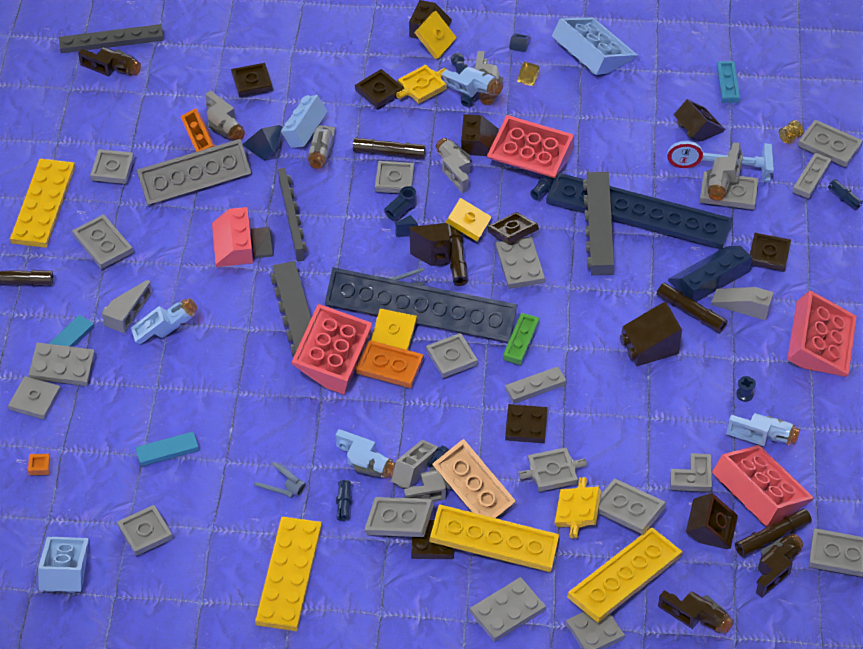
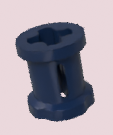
M743 376L738 381L739 388L736 391V396L740 401L748 402L753 399V389L756 386L753 378Z

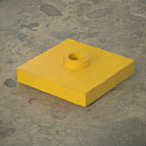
M437 11L433 12L414 32L434 59L439 58L457 38Z
M460 198L446 223L478 241L491 216Z
M380 309L371 340L409 350L417 316Z

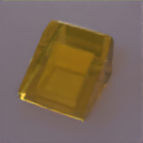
M523 62L517 82L534 86L539 76L540 67L532 63Z

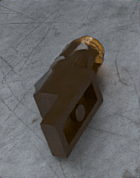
M103 47L97 54L85 49H81L78 52L81 66L106 76H110L114 71L136 76L141 69V63L137 59L121 50L114 51Z
M787 535L761 550L762 557L759 561L758 570L762 575L757 580L756 594L761 598L790 575L793 565L791 561L801 552L803 547V541L798 535Z
M665 590L659 595L658 607L691 629L700 621L702 625L718 633L726 634L734 623V620L730 618L731 616L708 595L701 597L691 591L682 601L676 595L670 594Z

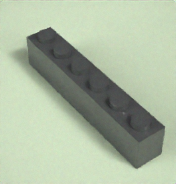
M587 172V180H583V191H587V195H584V206H588V210H585L584 214L585 221H588L589 226H585V236L589 237V241H586V253H590V257H587V268H591V276L614 275L609 172Z
M295 261L272 265L273 273H270L272 285H276L274 287L275 297L280 299L278 307L280 313H284V316H282L283 326L288 327L286 336L288 342H292L290 350L292 356H294L309 325L311 316Z

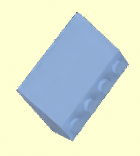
M594 17L562 18L552 34V37L557 40L559 45L564 46L568 53L578 58L579 62L586 65L590 72L595 75L608 74L636 59L638 56Z

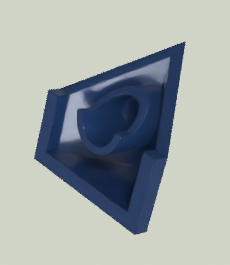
M276 125L261 128L242 145L263 160H266L276 152L282 126Z

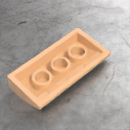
M464 439L432 464L472 513L497 518L516 502Z

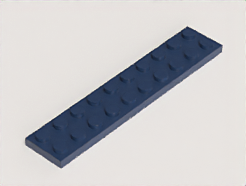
M558 173L546 197V203L580 212L588 210V206H584V195H587V191H583V180L585 179ZM610 186L611 220L720 249L724 248L733 218Z
M332 267L325 299V305L373 315H378L380 309L417 316V324L509 342L518 308V305L335 267Z

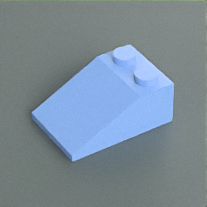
M47 537L38 567L39 590L47 592H81L84 582L89 538Z

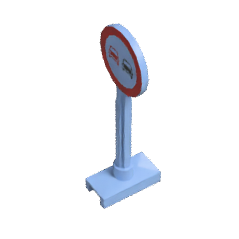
M690 141L675 143L667 151L669 163L678 168H691L702 160L714 162L718 157H728V155L703 153L702 148L698 144ZM764 143L761 157H743L742 164L762 168V181L770 183V173L774 171L772 144Z

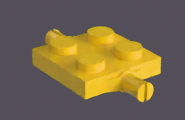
M424 65L399 78L398 83L404 89L396 93L397 98L400 100L408 95L420 104L446 90L447 84L441 77H443L442 73L447 69L443 68L435 72L427 65Z
M585 477L579 478L577 488L560 489L555 524L557 527L571 528L569 537L572 539L574 537L575 539L578 538L580 527L596 525L601 490L599 486L586 487L587 478Z

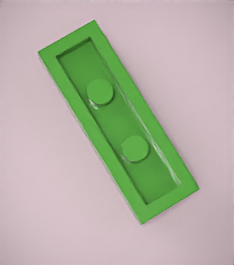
M521 313L503 354V360L519 365L522 364L538 327V317Z

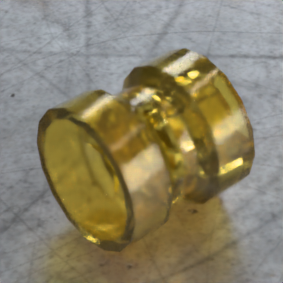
M792 120L787 126L780 128L778 133L784 143L790 144L795 138L803 135L804 129L800 122Z

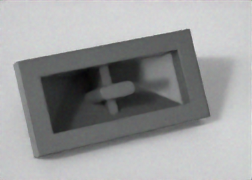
M269 226L251 228L254 259L272 257L273 251Z

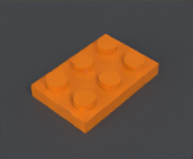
M369 340L356 367V374L411 388L424 360V354Z

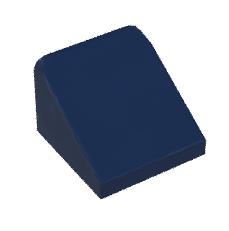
M515 33L511 36L509 49L525 52L531 37Z
M411 215L395 223V235L397 237L410 236L409 227L418 226V223Z

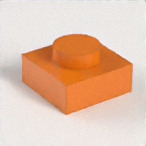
M29 454L28 474L49 475L50 454Z

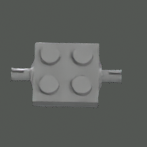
M566 447L528 455L530 470L519 471L518 474L520 480L532 477L538 492L577 484L578 479L575 468L586 467L587 462L585 458L574 461Z

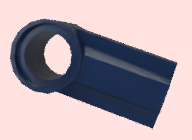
M411 186L403 187L400 190V195L384 208V213L390 220H397L407 210H412L416 207L417 197L415 188Z

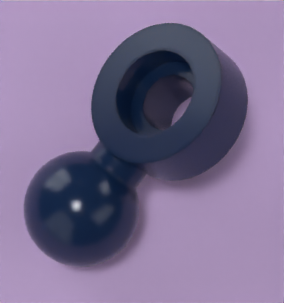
M454 53L451 56V63L456 66V73L460 74L468 67L467 64H464V56L461 53Z

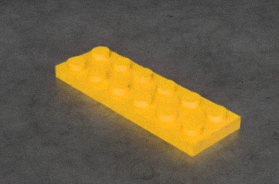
M39 159L10 237L11 244L47 248L75 170V162Z
M439 504L429 542L551 572L559 534Z
M281 516L255 620L256 626L291 631L298 630L322 522Z
M651 527L568 592L567 598L599 623L682 556L683 551Z

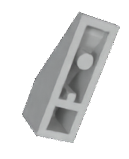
M146 280L113 299L103 309L104 326L125 333L151 296V282Z
M757 287L716 289L711 305L766 320L771 308L774 292Z
M424 440L419 441L396 460L391 482L396 483L401 488H410L416 484L421 477V473H424L428 467L427 463L435 455L438 446Z

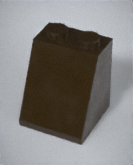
M663 302L623 325L620 341L623 346H626L630 360H633L637 367L679 354L682 328L667 302Z

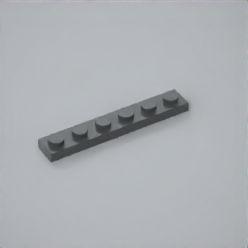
M161 24L59 37L61 53L77 52L81 49L93 50L103 47L109 48L164 41Z
M285 168L278 169L279 184L297 262L304 261V253H307L306 242L301 240L304 239L303 229L298 227L301 225L299 214L296 215L295 213L298 212L297 203L292 200L295 198L294 190L289 187L292 185L291 177L286 174Z

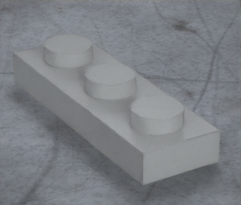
M815 153L794 185L793 193L809 199L831 165L832 159Z
M555 367L505 385V391L512 403L515 404L566 385L567 380L559 367Z

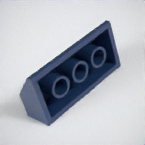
M726 246L668 278V281L676 290L682 291L683 295L697 302L715 292L716 289H720L749 273L752 256L741 246Z

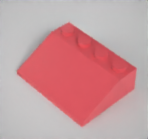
M506 115L487 158L555 178L567 163L574 149V135Z
M808 291L796 302L787 360L804 369L847 377L849 375L857 316L813 291Z
M318 304L291 364L325 388L345 394L369 339L372 323Z
M760 445L722 454L712 471L718 481L724 484L766 526L783 520V517L793 514L814 499Z

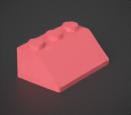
M248 208L228 209L212 222L216 267L252 264Z

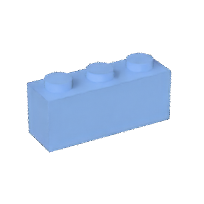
M318 95L303 97L281 130L282 135L291 148L304 147L328 112Z

